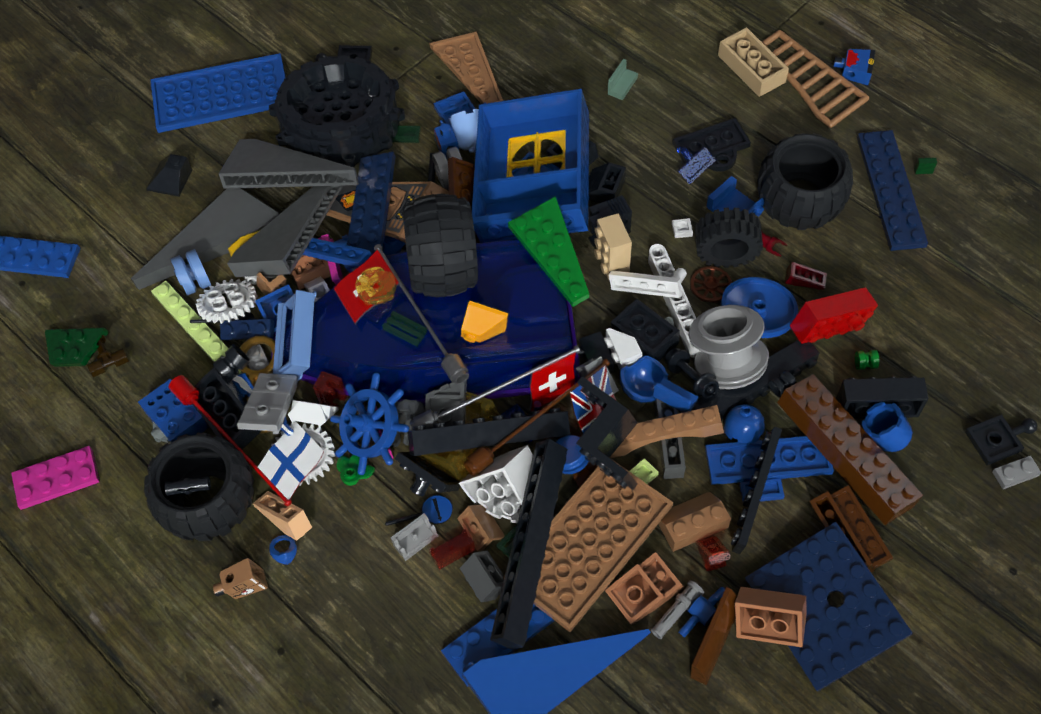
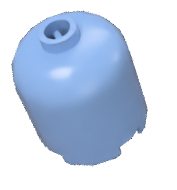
M473 109V113L466 114V111L451 115V118H449L458 141L459 149L469 150V153L476 152L479 109Z

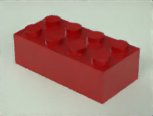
M866 287L805 302L790 324V327L801 344L813 343L822 338L829 339L834 335H844L849 331L861 330L868 318L874 314L878 304Z

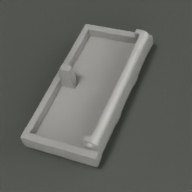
M259 373L244 411L237 423L238 429L273 431V434H278L297 388V376Z

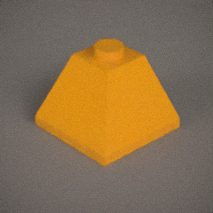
M469 301L461 328V337H464L466 341L471 343L475 341L481 343L505 332L508 313Z

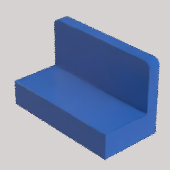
M663 378L660 384L656 383L654 386L653 397L682 413L691 411L698 401V396Z

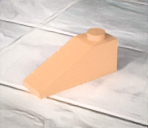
M269 491L253 502L255 508L284 534L296 541L312 528L303 509L292 503L290 506H285V502L279 496Z

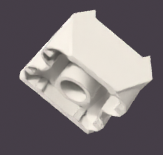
M293 400L288 416L292 423L299 421L317 424L320 428L339 408Z

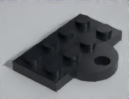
M736 118L674 138L672 144L687 169L703 163L713 171H726L735 165L737 151L749 148L751 142ZM720 160H725V161H727V163H726V164H722V163H720L719 161H720Z

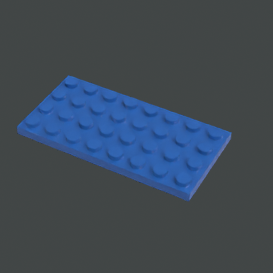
M281 53L150 79L157 132L161 133L268 111L269 105L275 103L277 92L286 78Z

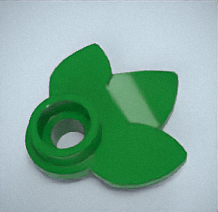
M342 455L338 458L336 464L341 480L348 486L357 484L359 479L371 477L375 472V468L367 465L365 474L359 475L358 464L360 457L352 455L350 458Z

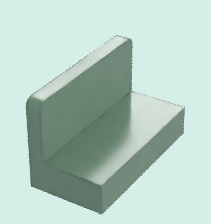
M625 59L621 61L608 80V95L620 100L625 98L638 78V73L626 69L627 60Z

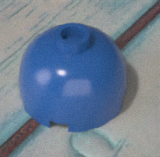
M738 405L727 413L724 421V431L731 440L733 437L738 440V443L750 444L758 441L760 436L764 434V417L754 406Z

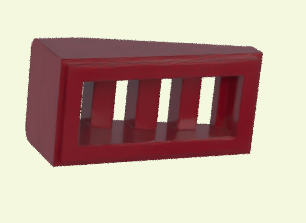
M792 262L786 270L785 283L824 290L827 273Z

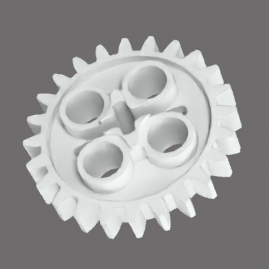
M233 279L229 282L224 280L222 284L217 282L215 287L209 286L210 290H203L205 294L199 295L200 298L197 299L196 307L199 316L203 320L206 319L207 322L212 320L214 324L220 320L222 324L224 320L228 322L232 318L238 320L239 315L244 317V312H251L250 308L255 307L254 303L258 297L254 286L251 283H247L246 280L242 282L240 279L235 282ZM222 294L226 295L227 300L232 308L228 307L224 296H222Z
M304 423L302 426L304 431L324 450L317 466L304 479L309 485L312 478L317 482V475L324 477L323 470L330 471L327 464L334 463L332 457H335L333 451L335 447L332 444L331 437H328L326 431L322 432L321 427L315 430L314 424L307 428L306 423Z

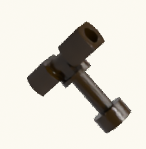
M104 335L97 342L99 346L97 348L99 352L97 360L86 364L93 378L105 373V368L115 364L118 367L129 362L123 348L113 353L106 351Z

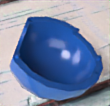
M649 356L640 358L629 367L621 368L619 373L620 385L624 393L632 400L641 403L656 401V398L653 397L655 384H660L663 378L668 380V374L664 366Z

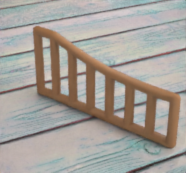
M778 30L762 41L765 46H768L778 38L785 41L784 44L772 52L776 56L790 47L797 50L795 54L783 61L787 67L802 56L810 60L792 74L788 72L787 80L799 92L815 117L829 128L834 127L869 100V96L783 31ZM814 65L822 69L802 85L796 80V78ZM827 74L834 78L833 81L811 97L806 92L809 87ZM839 84L847 88L820 109L814 103ZM852 93L860 98L832 120L824 115Z

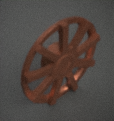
M713 266L703 267L692 275L690 281L691 291L701 301L718 303V301H721L722 296L716 297L715 291L723 295L724 291L719 287H728L732 280L727 272L721 268ZM711 269V276H706L703 270ZM718 270L723 274L717 278L714 276V271ZM700 273L704 281L696 279V275ZM725 276L729 281L728 283H719ZM694 282L702 284L703 286L695 288ZM706 289L703 296L698 293V291ZM711 292L713 298H707L706 296Z

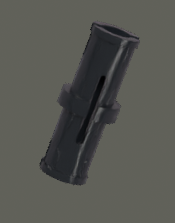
M209 476L196 479L187 477L180 481L165 482L167 496L179 493H186L188 495L195 491L210 490L211 488Z

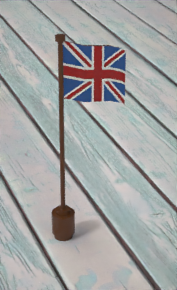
M604 359L602 364L584 378L615 399L606 369L610 363L607 359ZM576 383L492 449L482 446L466 458L463 465L470 475L480 474L494 463L493 452L568 394L570 395L573 413L582 435L602 412L601 407L597 404H591L585 398L586 396L580 392L582 388Z

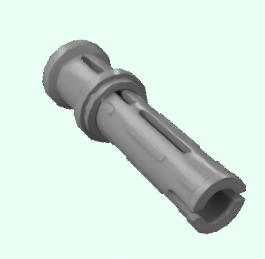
M690 580L685 590L681 594H677L676 602L651 629V632L657 638L662 639L685 610H689L694 601L704 594L703 589L697 583Z

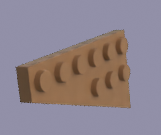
M477 32L429 43L433 52L481 104L484 102L494 103L503 101Z

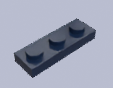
M274 319L235 320L220 323L221 340L249 339L254 336L274 338Z

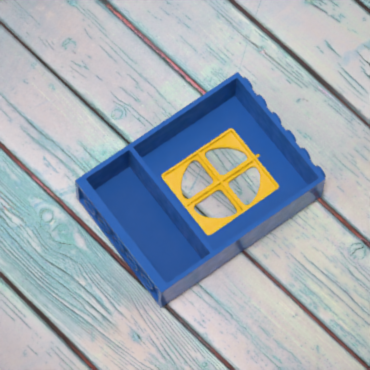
M582 89L479 105L472 218L474 230L481 245L518 240L509 229L508 222L555 196L568 233L588 231L589 110ZM545 139L556 142L563 150V154L541 158V142ZM531 141L535 142L533 159L512 161L517 151L523 145ZM563 163L560 170L540 173V167L544 164ZM534 167V174L514 177L512 175V170L515 168Z

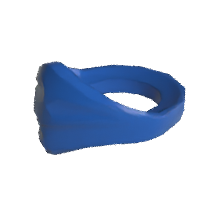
M287 535L278 536L270 543V555L278 563L288 565L295 558L297 552L296 542ZM282 540L289 541V550L280 553L275 550L274 546L277 542Z

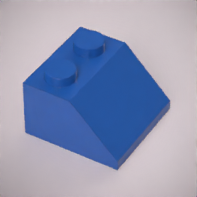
M289 284L255 300L263 318L274 319V333L277 326L278 303H285L294 295ZM286 309L285 327L292 324V309Z

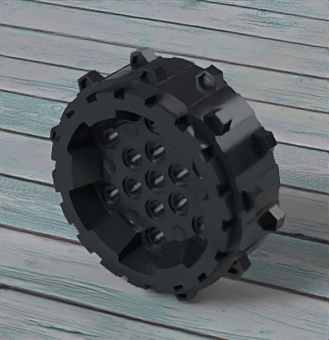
M338 55L337 58L328 56L319 58L317 62L310 61L303 64L300 70L295 69L284 79L277 92L275 103L269 105L270 116L277 118L280 133L275 136L278 145L350 167H355L363 157L377 155L385 149L389 150L393 146L392 140L398 132L399 122L405 120L404 109L397 106L395 92L399 89L398 81L390 79L383 70L374 63H371V61L359 57L352 59L350 56Z

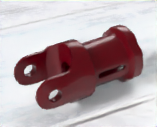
M762 233L765 251L781 257L772 248L776 243L787 246V244L774 236L770 237Z

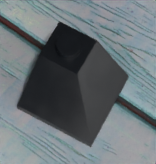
M170 154L160 161L146 188L147 191L180 197L192 172L188 158Z

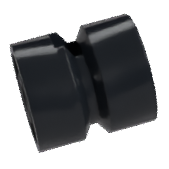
M233 344L225 351V356H220L213 365L225 379L232 381L239 374V369L243 370L251 361L238 346Z

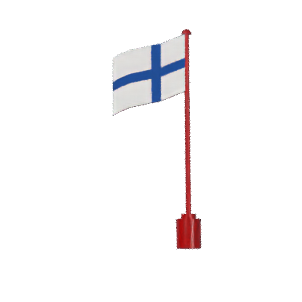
M184 375L175 377L168 386L169 390L183 405L194 404L228 442L233 444L243 454L246 461L285 502L284 505L290 506L292 503L291 498L296 489L317 466L324 450L294 421L290 425L294 430L293 434L287 436L284 433L268 450L257 467L197 402L199 391Z

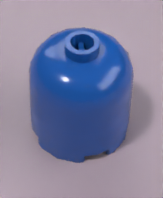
M880 402L867 410L868 415L865 421L862 420L863 429L882 450L897 452L904 449L910 443L913 434L911 425L895 403L885 404Z

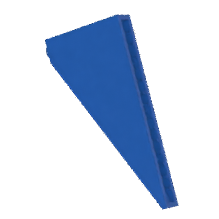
M649 629L482 659L477 663L473 660L463 668L465 672L462 674V677L488 714H547L651 632Z

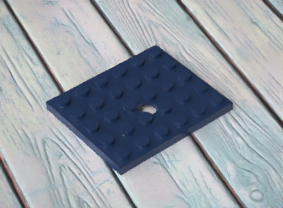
M834 522L745 577L753 589L806 596L807 614L803 647L789 645L788 647L817 692L913 635L837 522ZM833 591L841 592L845 597L844 604L837 608L830 606L827 602L828 595Z

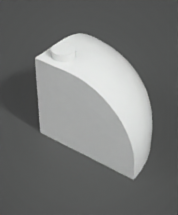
M528 445L509 451L494 458V463L480 474H475L474 476L468 474L459 484L474 503L478 502L486 508L485 512L498 519L503 517L511 520L512 523H518L533 454Z

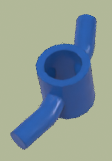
M720 587L708 600L702 595L695 600L688 610L692 617L678 631L684 638L698 622L706 626L712 620L717 609L714 605L722 598L725 588Z

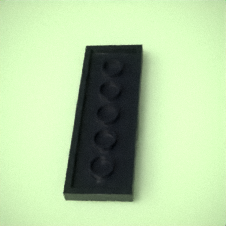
M773 427L772 431L767 432L762 440L761 452L754 466L756 469L748 485L751 489L745 495L742 505L746 508H743L742 513L738 517L736 525L740 527L734 532L730 543L734 545L732 552L741 554L747 545L782 431L780 428Z

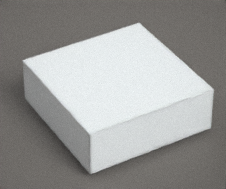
M690 218L672 220L675 238L693 236Z

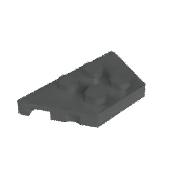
M467 380L461 384L452 382L436 391L427 393L425 412L431 409L433 412L436 411L440 414L465 402ZM466 406L441 417L440 423L445 422L446 426L453 425V421L465 420ZM464 449L456 450V453L464 454Z

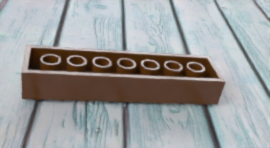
M814 374L784 390L777 402L779 406L884 525L912 509L924 496Z

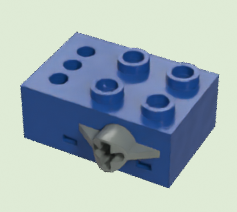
M171 379L138 401L143 411L153 422L151 435L156 442L172 443L179 436L185 434L193 436L197 432L202 433L209 428L202 415L193 405H183L169 390L168 386L172 381Z

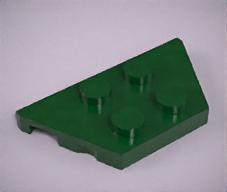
M105 328L45 330L50 364L54 367L86 366L91 355L99 347L97 342L102 335L107 336L108 330Z

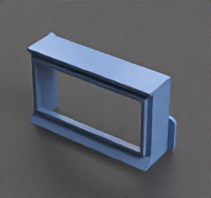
M296 290L295 294L285 303H278L273 374L296 375L299 381L302 379L303 372L310 368L316 291L310 293ZM286 309H292L289 362L282 366Z

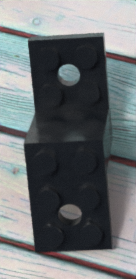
M582 376L577 382L582 388L580 392L586 396L585 398L591 404L599 405L602 412L577 441L576 444L581 448L579 452L592 465L598 466L600 471L606 476H611L616 480L615 482L622 488L628 487L633 491L638 485L629 472L611 460L610 457L637 425V421L626 407Z

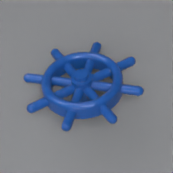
M374 372L372 375L370 389L356 392L352 384H346L345 388L350 398L346 402L341 416L332 415L330 417L331 422L339 424L340 436L343 442L336 450L335 456L341 457L348 450L351 454L360 457L358 464L359 475L365 474L368 458L382 455L385 463L392 465L393 459L388 449L394 442L397 431H409L408 425L399 423L398 411L395 403L403 396L404 391L398 389L390 397L384 392L378 391L380 374L378 372ZM368 400L367 411L363 405V402ZM376 401H378L381 406L375 411ZM383 415H385V422L380 421ZM379 429H383L381 437L378 433ZM363 435L362 445L360 446L357 440ZM372 437L375 444L369 448L370 440Z

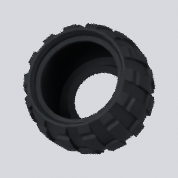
M797 133L792 137H785L769 150L761 163L757 179L759 198L764 199L763 207H765L767 214L787 228L793 227L797 228V230H806L807 228L817 229L823 227L827 222H831L840 214L849 200L853 186V169L851 168L848 154L838 146L837 142L820 134ZM793 180H806L816 185L819 190L800 189L789 182Z
M450 194L425 195L414 199L413 203H406L402 208L411 289L416 294L423 293L424 296L447 297L466 292L467 288H474L478 282V264L470 203L465 198H457L456 195Z
M197 432L193 436L185 434L177 437V440L170 444L166 443L159 449L160 453L156 458L152 457L147 469L148 475L145 476L144 492L147 498V506L152 516L164 530L172 532L174 536L185 540L193 541L195 538L202 542L211 541L215 536L221 535L223 537L232 532L231 528L237 523L241 524L246 517V509L251 507L254 488L252 485L254 484V478L245 457L230 442L208 433ZM210 476L224 481L217 495L208 502L194 507L184 506L185 493L167 496L165 492V482L180 481L187 477L196 479Z

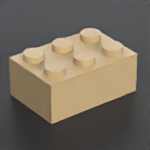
M619 214L597 219V227L595 228L597 238L594 239L596 245L594 253L596 259H600L602 273L606 274L609 280V273L612 270L630 272L632 242Z

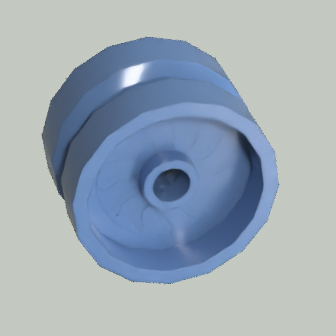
M195 249L186 252V258L189 262L187 265L180 255L171 258L175 275L187 296L197 291L194 280H197L202 289L212 286Z

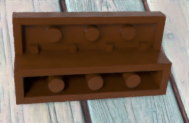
M849 485L831 495L827 491L810 500L823 526L826 528L837 522L871 573L875 571V568L893 559V556Z

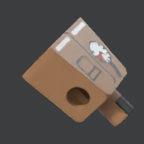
M249 558L221 571V582L213 585V591L217 597L228 594L234 599L268 588L264 569Z

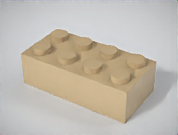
M747 27L720 41L718 56L759 97L786 83L789 68Z

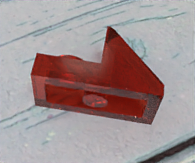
M716 536L696 541L707 571L725 567L726 560L731 559L729 550Z

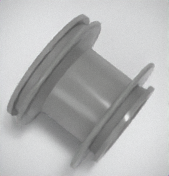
M724 305L712 308L699 315L689 328L690 342L701 351L696 353L694 365L698 374L701 376L704 373H712L716 377L715 380L719 383L720 389H737L757 381L766 371L769 359L768 349L760 340L765 329L764 321L760 314L745 306Z

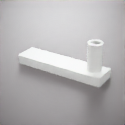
M678 268L672 277L612 270L609 273L611 290L680 298L683 294L681 282L687 273L683 268Z

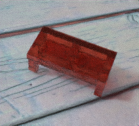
M324 371L321 372L313 386L319 404L339 408V405L333 403V400L337 398L345 401L348 397L342 378Z
M464 529L462 534L435 549L433 547L430 548L429 554L440 570L474 551L475 545L473 539L469 538L467 530Z

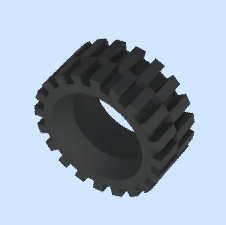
M729 207L724 208V211L717 209L714 210V214L707 213L705 218L701 217L699 223H696L697 256L700 257L702 262L706 261V264L709 266L712 263L714 267L718 268L720 265H724V268H729V265L739 267L741 263L746 265L748 260L754 261L756 259L755 256L759 257L763 250L760 219L753 212L749 214V211L746 209L742 211L735 207L733 210H729Z

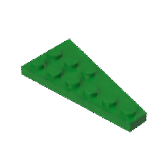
M556 196L508 222L509 229L572 307L589 298V291Z

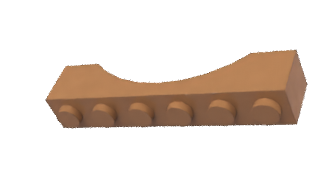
M710 406L637 423L610 458L627 455L639 447L660 440L677 437H709L722 434L724 430L718 406Z

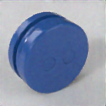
M568 435L556 441V443L568 449L563 474L577 473L588 464V461L579 452L581 448L576 444L580 439L578 436Z

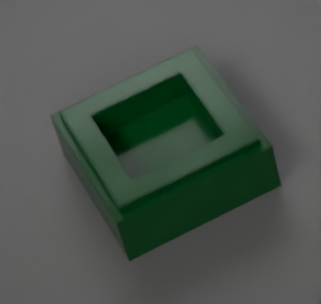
M918 158L914 168L915 174H933L937 165V159Z

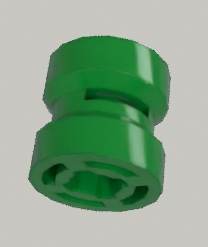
M876 349L869 350L868 352L863 350L855 352L854 360L857 370H864L867 367L878 369L879 354Z

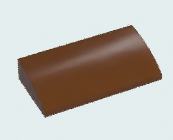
M726 587L691 668L690 678L704 685H707L736 619L735 601L737 596L728 587Z

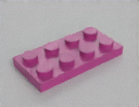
M90 446L11 473L17 505L20 510L100 482L93 451Z

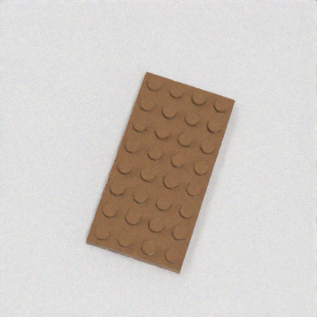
M597 467L551 522L550 536L545 549V558L542 563L541 577L538 581L534 605L569 632L574 629L673 507L671 500L631 472L629 474L638 484L633 491L628 487L622 488L615 482L616 480L611 476H606Z

